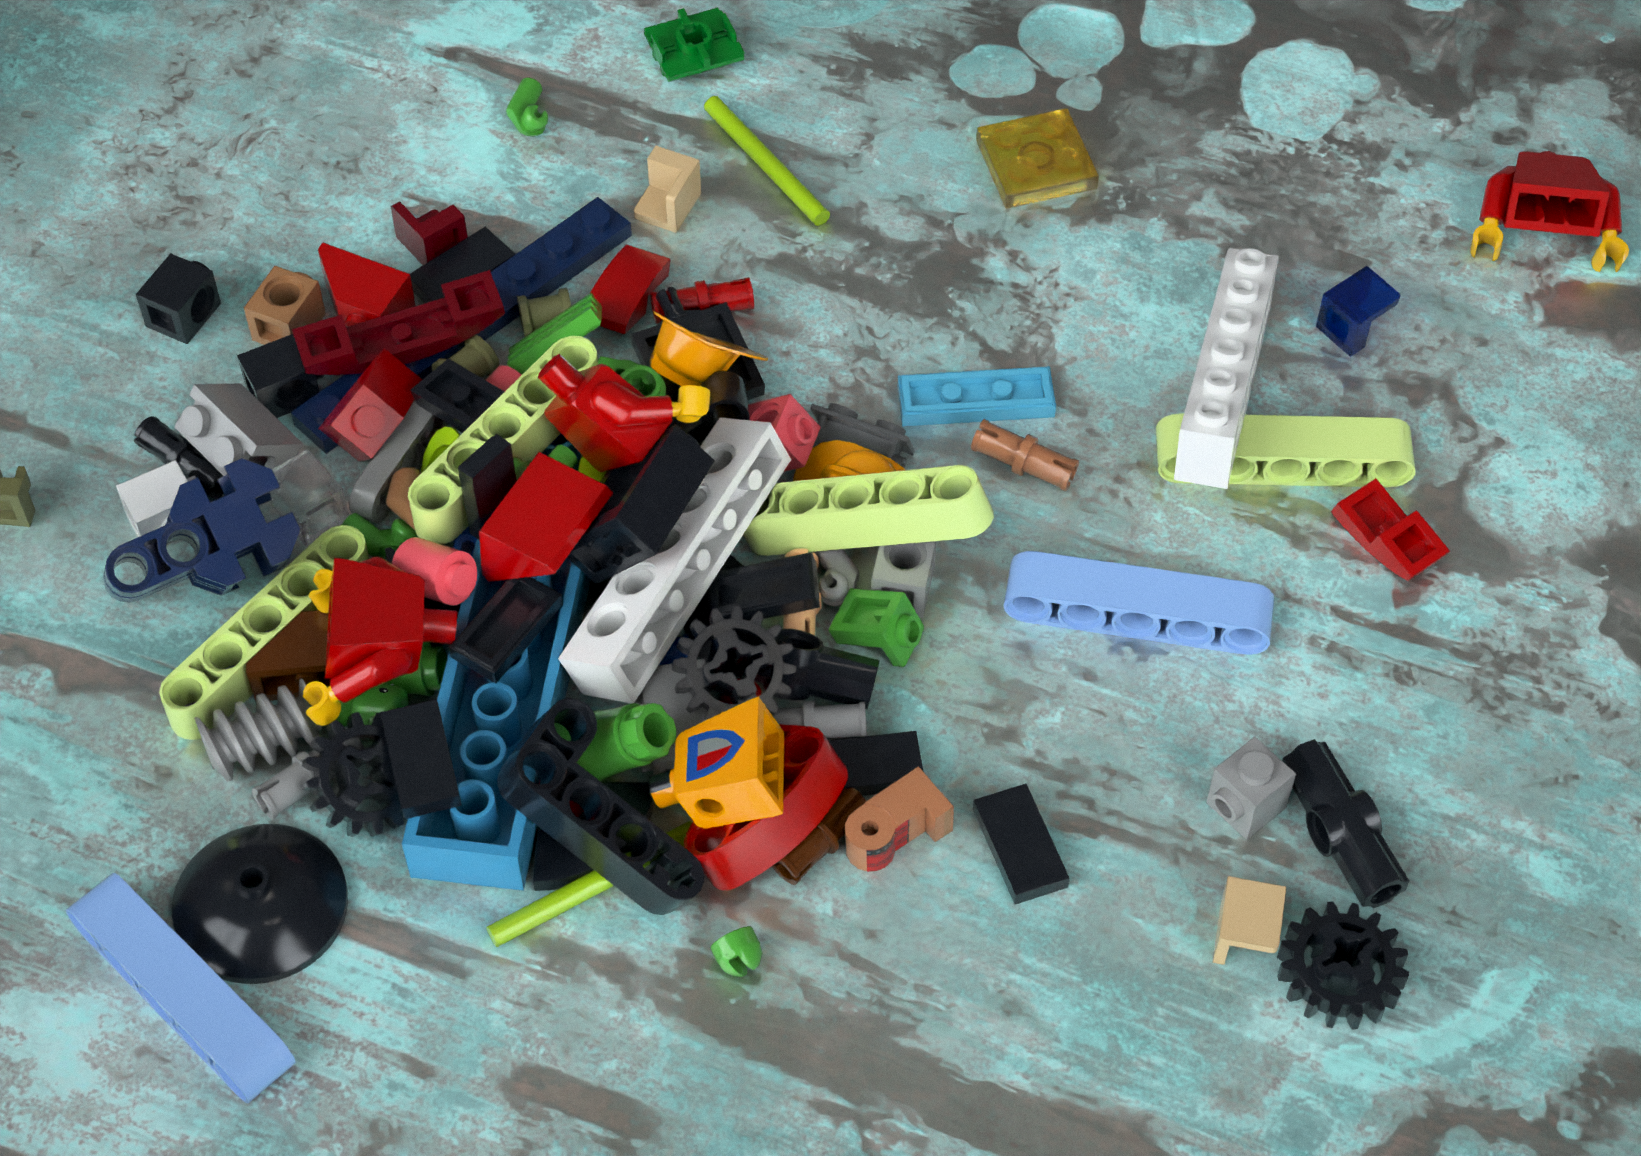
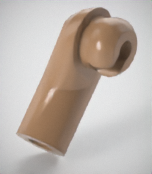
M404 467L392 475L386 504L390 510L415 530L408 500V491L413 481L421 472L415 467Z

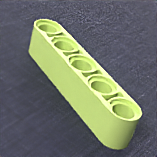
M568 336L555 342L413 481L409 487L408 500L415 531L419 538L438 544H446L456 539L468 527L458 466L492 436L498 434L511 443L513 457H518L525 462L527 460L532 461L538 452L542 453L561 434L544 414L545 409L556 395L538 379V375L543 367L558 354H561L578 371L598 365L597 350L589 339L581 336Z
M1184 413L1166 416L1156 425L1158 472L1163 479L1174 483H1189L1174 480L1179 433ZM1245 415L1229 484L1363 487L1376 478L1384 488L1398 487L1408 483L1415 476L1410 426L1401 419L1385 417Z
M964 465L776 483L743 536L752 552L763 556L787 554L794 549H808V552L966 539L984 532L991 525L994 512L980 480L972 468Z
M339 525L331 527L322 533L164 679L159 693L171 728L177 736L188 740L201 739L195 717L200 718L208 729L213 728L214 710L220 709L229 717L235 712L236 702L242 701L244 703L253 695L246 674V663L301 612L318 610L309 597V593L312 590H318L313 582L316 572L320 569L332 571L334 558L349 559L357 562L369 559L364 535L357 528ZM196 702L193 705L185 707V705H187L188 703Z

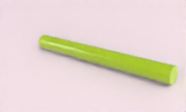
M718 96L710 97L704 104V110L816 226L826 223L830 217V212Z
M689 820L666 832V834L684 847V839L692 822ZM631 851L625 855L631 857ZM649 861L643 864L644 868L650 864ZM594 870L486 927L493 944L499 947L614 885Z

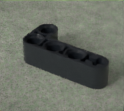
M566 698L559 700L530 727L502 765L497 776V786L501 796L643 909L656 915H665L673 912L701 891L704 884V871L701 863L691 852L577 763L595 737L597 719L593 710L579 699ZM554 723H558L567 729L571 741L565 740L557 733ZM523 765L533 768L538 773L540 784H536L527 778ZM570 801L581 806L586 815V821L577 818L570 808ZM616 837L625 840L629 845L631 857L620 851L616 843ZM649 861L650 864L644 868L643 864Z

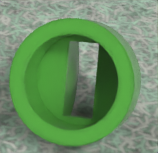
M751 926L729 932L715 941L710 947L718 965L724 972L733 977L747 975V967L755 970L760 965L763 954L760 942Z

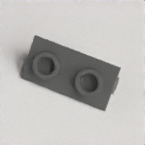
M830 403L828 409L812 404L810 407L821 427L813 447L833 440L852 442L891 458L903 468L906 465V458L900 456L901 452L914 455L915 450L909 437L905 436L906 430L894 423L877 420L876 424L873 425L858 420V414L855 411L835 403Z

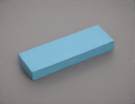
M1050 366L898 375L897 388L902 427L982 422L983 419L1003 421L1055 417L1056 402Z

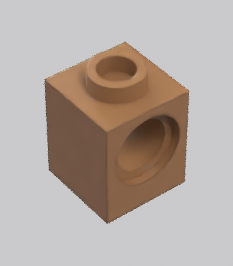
M278 266L272 268L244 307L252 340L264 345L293 334L292 329L321 321L326 314L319 281L314 280L305 273L292 272Z

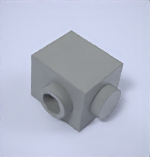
M1254 736L1214 768L1206 803L1240 835L1248 840L1286 809L1296 773Z

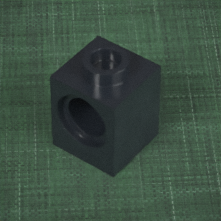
M171 253L136 293L145 326L185 344L191 341L221 304L213 271L198 261H188Z
M294 334L237 355L246 389L276 418L291 413L320 392L317 380L323 378L324 375L306 374Z

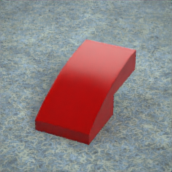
M626 244L611 260L590 292L602 306L600 326L626 334L646 314L650 292H653L669 276L671 259Z
M1376 478L1337 503L1331 511L1339 523L1365 550L1406 581L1411 580L1450 552L1420 513L1416 510L1407 516Z

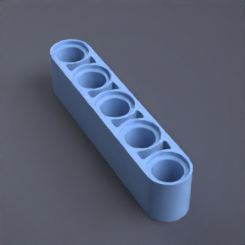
M1025 551L1013 556L1004 600L1005 612L1010 617L1026 623L1246 655L1261 653L1269 647L1274 607V594L1271 590L1253 582L1038 551Z
M112 873L65 910L73 925L92 947L245 1103H250L296 1063L294 1056L281 1038L118 874Z

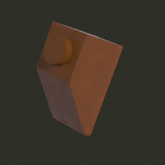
M319 610L301 612L246 663V674L255 702L256 695L261 693L265 694L270 701L277 700L278 687L282 685L286 686L295 697H299L300 679H303L306 685L310 682L318 681L327 687L330 686L331 679L325 678L328 613H322Z

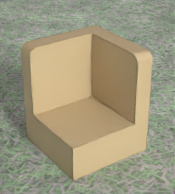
M655 145L647 158L649 186L634 208V218L677 233L701 195L700 160Z
M1231 876L1227 877L1220 904L1212 963L1224 965L1229 946L1267 953L1277 952L1280 943L1286 886Z

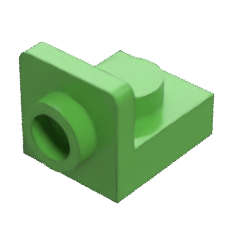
M850 588L828 631L837 644L880 647L884 650L893 666L905 667L914 648L921 640L924 625L904 592Z

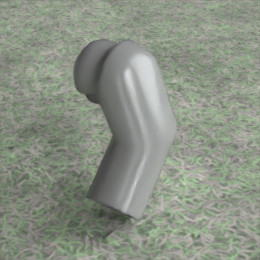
M844 549L816 551L814 553L817 554L819 562L826 570L823 578L819 581V592L821 593L822 601L831 606H841L850 588H856L860 572Z

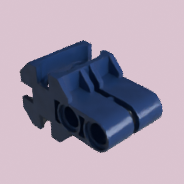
M243 458L225 465L224 469L227 474L217 480L224 493V497L212 502L209 501L199 478L180 485L165 526L118 546L108 556L103 582L109 595L120 602L131 603L189 578L192 586L222 596L238 589L237 583L246 579L238 559L250 553L253 554L263 577L280 570L290 559L300 527L293 512L268 523L265 521L259 506L271 501L270 492L280 488L272 469ZM174 540L186 541L194 549L195 558L186 562L176 561L168 554L166 545ZM121 563H135L143 570L145 579L139 584L126 585L117 579L114 569Z

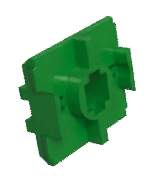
M718 7L689 16L684 8L677 10L678 19L644 28V35L652 50V56L655 61H658L660 71L663 77L667 78L668 82L745 60V52L740 42H737L736 32L726 13H723Z

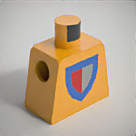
M759 696L688 728L677 736L674 768L652 775L649 778V788L655 804L662 809L680 803L694 823L704 829L783 814L784 731Z

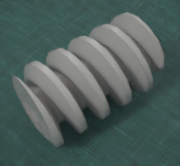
M299 680V697H295L284 685L278 687L277 705H274L263 693L256 695L255 713H252L242 701L236 702L233 721H230L220 709L214 710L213 728L208 729L200 718L195 717V722L213 770L216 769L228 782L233 780V762L238 761L250 774L255 772V754L260 753L270 765L276 764L277 746L281 745L292 758L298 754V738L303 737L311 746V741L319 736L321 726L315 724L306 715V710L312 706L303 698V690L306 686L304 680Z

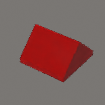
M538 452L479 531L482 575L491 582L555 574L610 499L613 492L607 485Z

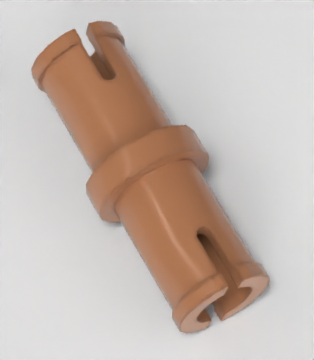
M986 419L982 420L979 425L981 431L977 429L971 443V450L978 451L1012 466L1011 472L1019 476L1026 472L1059 487L1063 491H1067L1071 483L1069 479L1073 481L1079 466V460L1069 458L1038 444V438L1027 434L1024 438L994 425Z

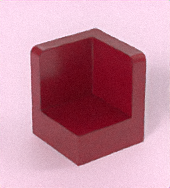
M400 201L390 206L396 238L422 265H425L468 237L465 216L454 204L440 212L436 209L431 210L417 219Z

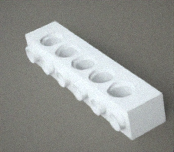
M1228 248L1180 428L1174 480L1224 489L1228 488L1271 308L1278 255L1265 254L1256 249L1239 250Z
M719 418L700 446L715 462L658 553L612 577L558 658L582 695L632 704L636 701L791 461L771 422Z

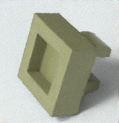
M18 466L14 478L3 477L0 470V525L31 526L36 510L28 492L31 482L25 466Z

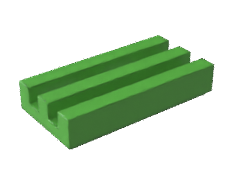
M590 293L509 348L510 354H508L509 360L507 365L523 374L561 338L568 336L584 337L601 325L602 306L594 295Z

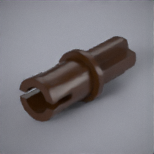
M853 787L843 789L834 805L816 828L789 854L772 866L776 873L786 882L796 885L827 853L834 854L839 849L838 841L845 835V823L848 816L867 801L862 794Z

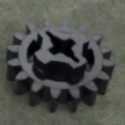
M734 606L730 619L725 620L717 608L711 610L709 615L710 625L708 627L695 619L690 626L695 640L681 637L676 647L683 654L687 655V658L675 659L672 663V671L685 674V678L676 683V694L690 692L693 696L686 710L692 713L703 707L707 710L705 720L755 698L757 697V688L754 683L756 675L764 673L767 669L771 668L769 685L759 697L772 716L776 715L779 708L773 700V696L787 700L792 689L781 682V680L794 677L797 668L794 665L783 663V659L790 655L794 648L792 644L778 645L775 641L782 627L777 624L765 630L761 627L763 613L760 611L753 615L751 621L744 620L741 606ZM737 634L748 636L759 645L753 647L739 640ZM711 640L714 659L697 669L698 654L702 647ZM731 657L735 665H749L745 668L740 680L736 679L733 672L725 674L720 672L727 658ZM718 691L730 697L732 704L721 702L712 697L708 692Z
M359 712L348 716L347 729L337 720L327 725V731L331 740L321 736L315 737L310 744L319 753L318 757H307L302 761V767L314 771V778L301 784L302 790L317 791L319 796L309 807L311 811H319L326 807L331 812L327 818L326 826L332 828L344 820L347 822V836L351 837L359 834L363 824H366L371 837L382 834L383 820L393 829L404 824L399 811L401 804L381 714L377 712L372 715L367 725H364ZM354 738H370L374 740L372 745L362 750H357L351 745L345 746L342 744ZM368 763L373 768L369 775L373 781L365 786H361L357 782L361 773L356 768ZM329 769L336 773L339 788L336 795L330 785ZM371 798L380 804L385 803L387 805L382 810L374 812L355 810L363 800Z
M1333 901L1327 902L1324 914L1321 917L1311 907L1307 908L1301 924L1291 921L1285 935L1286 940L1281 941L1277 954V959L1283 961L1277 974L1278 981L1292 982L1286 996L1288 1001H1298L1303 998L1307 1002L1303 1016L1309 1019L1319 1010L1326 1014V1027L1329 1028L1334 1027L1338 1017H1346L1352 1030L1358 1029L1363 1014L1375 1024L1381 1021L1385 1007L1394 1009L1397 1006L1401 996L1400 990L1404 989L1409 977V971L1403 969L1408 957L1407 949L1392 948L1399 932L1396 928L1387 929L1382 932L1378 928L1381 915L1377 912L1370 915L1367 920L1359 917V906L1356 903H1352L1347 914L1339 913ZM1310 946L1312 948L1310 957L1313 961L1311 966L1306 968L1304 951ZM1376 963L1379 964L1381 979L1377 985L1373 981L1376 973L1372 969Z

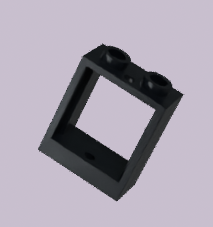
M677 424L666 429L641 462L611 469L606 472L600 482L607 485L613 494L567 558L597 584L655 556L715 460L699 446L694 437L685 433Z

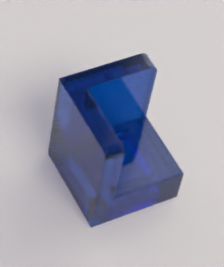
M1365 266L1323 294L1316 327L1351 357L1365 348L1371 322L1398 305L1400 293L1372 269Z

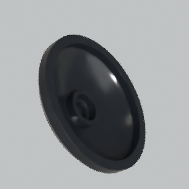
M258 824L242 827L211 841L187 864L180 875L173 894V926L175 932L223 980L242 984L277 981L294 975L310 966L335 941L347 913V882L337 857L324 842L314 835L299 828L281 824ZM262 879V882L257 887H244L251 880Z

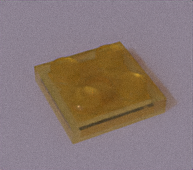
M1067 108L977 127L976 142L1006 209L1097 189L1099 175Z

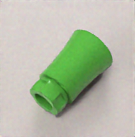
M633 703L616 708L593 711L597 719V732L577 763L600 782L623 771L648 765L655 759L668 755L670 746L676 742L674 719L665 712L662 705L656 703L642 705ZM554 723L557 733L565 740L571 741L567 729L558 723Z

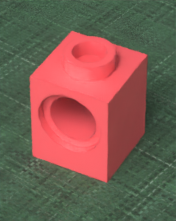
M791 394L748 404L750 420L771 422L790 456L791 461L784 472L805 467L821 429L819 424Z

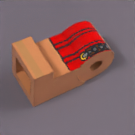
M918 766L867 800L848 816L845 823L846 856L857 869L867 872L881 870L893 860L895 851L922 833L926 832L934 842H937L952 832L954 806Z

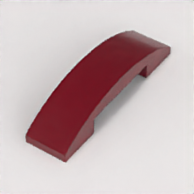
M490 270L441 284L444 298L346 327L341 314L292 329L306 374L347 375L363 373L384 348L403 364H408L442 352L476 335L505 314L503 303Z

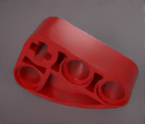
M779 724L784 731L783 814L707 829L698 827L692 821L684 839V848L699 860L705 876L716 889L724 891L737 888L776 864L816 828L836 802L846 785L848 770L818 728Z

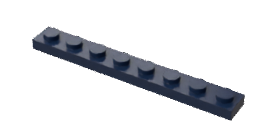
M597 197L491 271L504 306L505 314L476 335L485 341L519 317L517 296L525 295L527 299L550 295L632 236L631 222ZM464 341L442 352L404 365L423 380L432 372V364L440 358L446 360L465 347ZM363 373L343 375L291 412L294 426L325 454L336 448L338 444L318 428Z

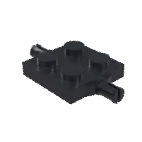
M668 287L667 293L664 288L656 294V299L659 301L666 318L690 331L748 349L727 303L704 310L686 311L677 295L676 288ZM663 320L656 326L632 333V346L641 365L650 367V358ZM740 355L727 371L734 372L743 379L746 384L748 400L763 396L765 393V383L753 358ZM660 375L666 385L665 395H668L672 402H678L679 388L682 386Z

